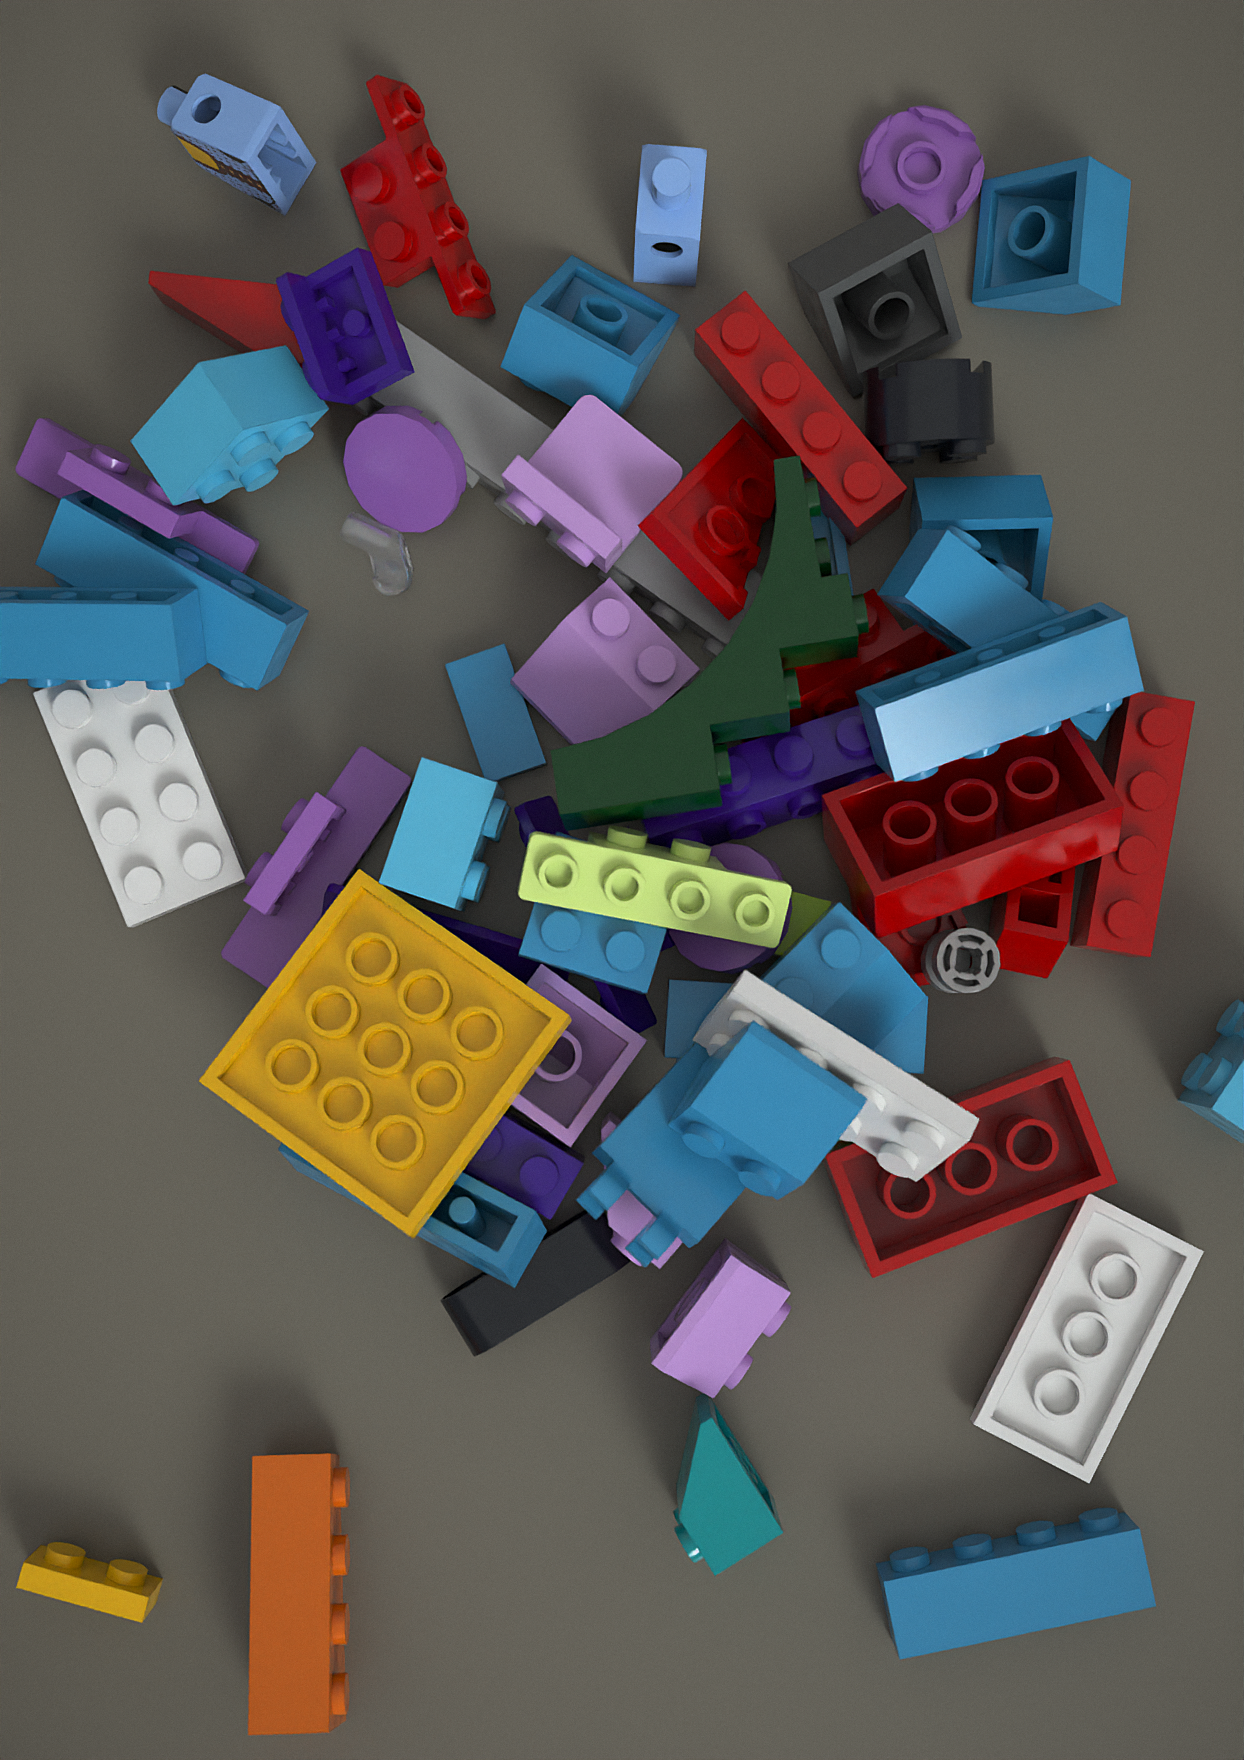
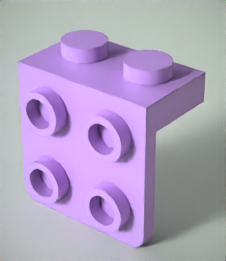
M585 395L576 402L528 462L520 455H517L501 476L505 492L509 495L505 502L514 512L533 526L542 521L560 536L556 541L557 545L583 567L587 568L592 562L603 572L607 573L640 533L641 529L637 525L682 480L683 471L678 462L593 395Z

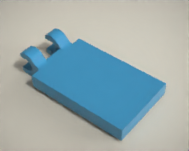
M696 1042L592 1152L606 1168L576 1199L594 1219H597L604 1210H609L623 1193L628 1190L654 1216L625 1248L644 1268L654 1258L656 1260L659 1259L677 1237L688 1248L697 1244L746 1188L739 1180L737 1172L716 1158H706L695 1153L683 1142L681 1134L667 1126L701 1065L710 1057L706 1048Z

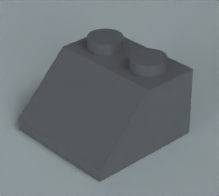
M899 203L787 263L805 316L847 392L852 397L863 392L862 373L864 371L879 367V380L889 378L896 374V363L923 360L962 338L933 233Z

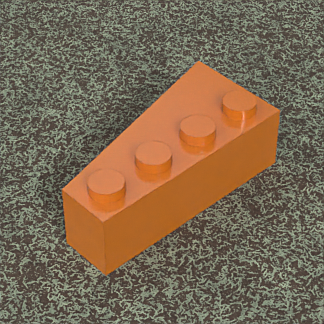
M339 1455L252 1456L248 1735L329 1733L346 1721L350 1691L349 1676L345 1672L344 1645L348 1644L350 1613L348 1603H343V1575H348L350 1542L348 1534L341 1535V1507L349 1506L350 1473L348 1467H340Z

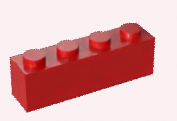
M746 290L695 329L694 355L762 439L780 458L800 455L804 479L816 478L821 511L828 520L830 517L844 535L845 541L850 546L900 507L907 491L905 484Z
M1139 692L1123 698L1122 704L1117 707L1111 716L1101 768L1124 804L1118 850L1085 862L1070 945L1072 947L1127 957H1151L1195 701Z

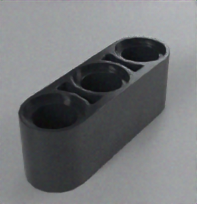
M583 1210L545 1234L515 1288L483 1271L449 1292L440 1301L472 1355L477 1356L610 1277L626 1266L631 1260L610 1241L613 1238V1229L608 1224L606 1214L603 1212L597 1219H594L586 1210Z

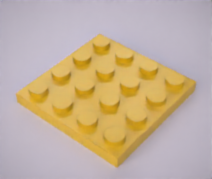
M358 869L199 1079V1082L414 1239L572 1019L562 1009Z

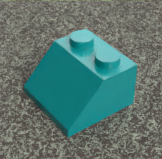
M702 1393L695 1400L676 1483L678 1508L673 1510V1514L678 1525L674 1527V1530L690 1559L696 1563L704 1558L716 1576L781 1535L783 1529L773 1496L712 1398Z

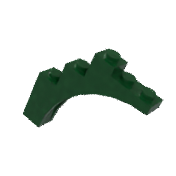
M800 455L774 460L776 517L770 557L754 601L726 647L689 686L649 715L603 737L550 750L559 815L566 831L721 807L720 785L732 784L727 745L713 746V744L789 732L790 710L801 708L796 670L788 668L857 657L859 634L869 633L864 595H851L848 573L832 575L826 537L814 539L811 517L821 516L819 491L815 477L804 479Z

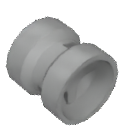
M974 928L944 930L933 935L924 945L920 957L921 970L926 981L935 989L945 993L979 992L989 987L997 977L1000 968V952L994 940L985 932ZM970 957H972V966H971V968H969L970 963H971Z

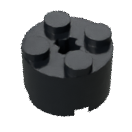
M949 358L896 363V377L880 380L879 367L868 369L862 373L865 437L890 467L913 465L914 459L921 458L922 453L939 452V463L973 462L977 461V455L987 453L986 446L995 443L991 362L983 360L973 372H971L970 359Z

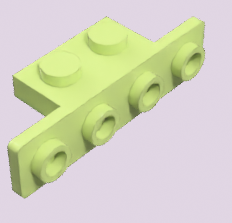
M609 826L607 835L589 831L587 841L537 831L532 832L529 836L518 885V894L521 899L769 948H775L779 945L792 892L791 886L785 881L727 870L716 857L710 856L712 848L705 844L685 839H673L671 848L646 843L648 836L646 833L620 826Z

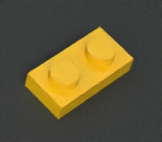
M52 1542L47 1546L40 1545L23 1562L16 1588L141 1623L155 1606L163 1578L148 1575V1569L140 1563L124 1559L111 1560L110 1563L85 1557L86 1552L84 1549L64 1542Z

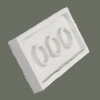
M67 680L64 684L47 687L33 693L127 927H136L245 882L248 875L172 689L150 690L146 688L145 681H126L123 685L113 688L92 689L86 686V680Z
M744 970L707 1015L692 1039L706 1048L708 1055L711 1056L754 1020L868 1098L862 1110L839 1139L854 1142L876 1156L878 1163L888 1172L900 1177H909L915 1182L969 1142L980 1120L746 970Z
M1092 1194L1079 1198L970 1417L971 1422L989 1433L1090 1483L1204 1251Z

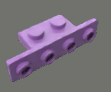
M49 418L37 419L15 468L19 476L59 499L84 489L168 539L180 537L241 573L246 574L259 547L257 538L193 501L173 506L155 477H149L130 466L131 460L124 454L105 445H94Z
M361 746L355 751L326 796L315 792L310 801L304 798L299 799L281 826V830L287 833L285 839L274 855L267 851L264 852L255 862L245 879V884L250 886L251 889L243 901L251 905V908L222 949L221 956L269 988L321 919L324 894L328 885L335 883L344 886L411 786L412 779L371 750Z

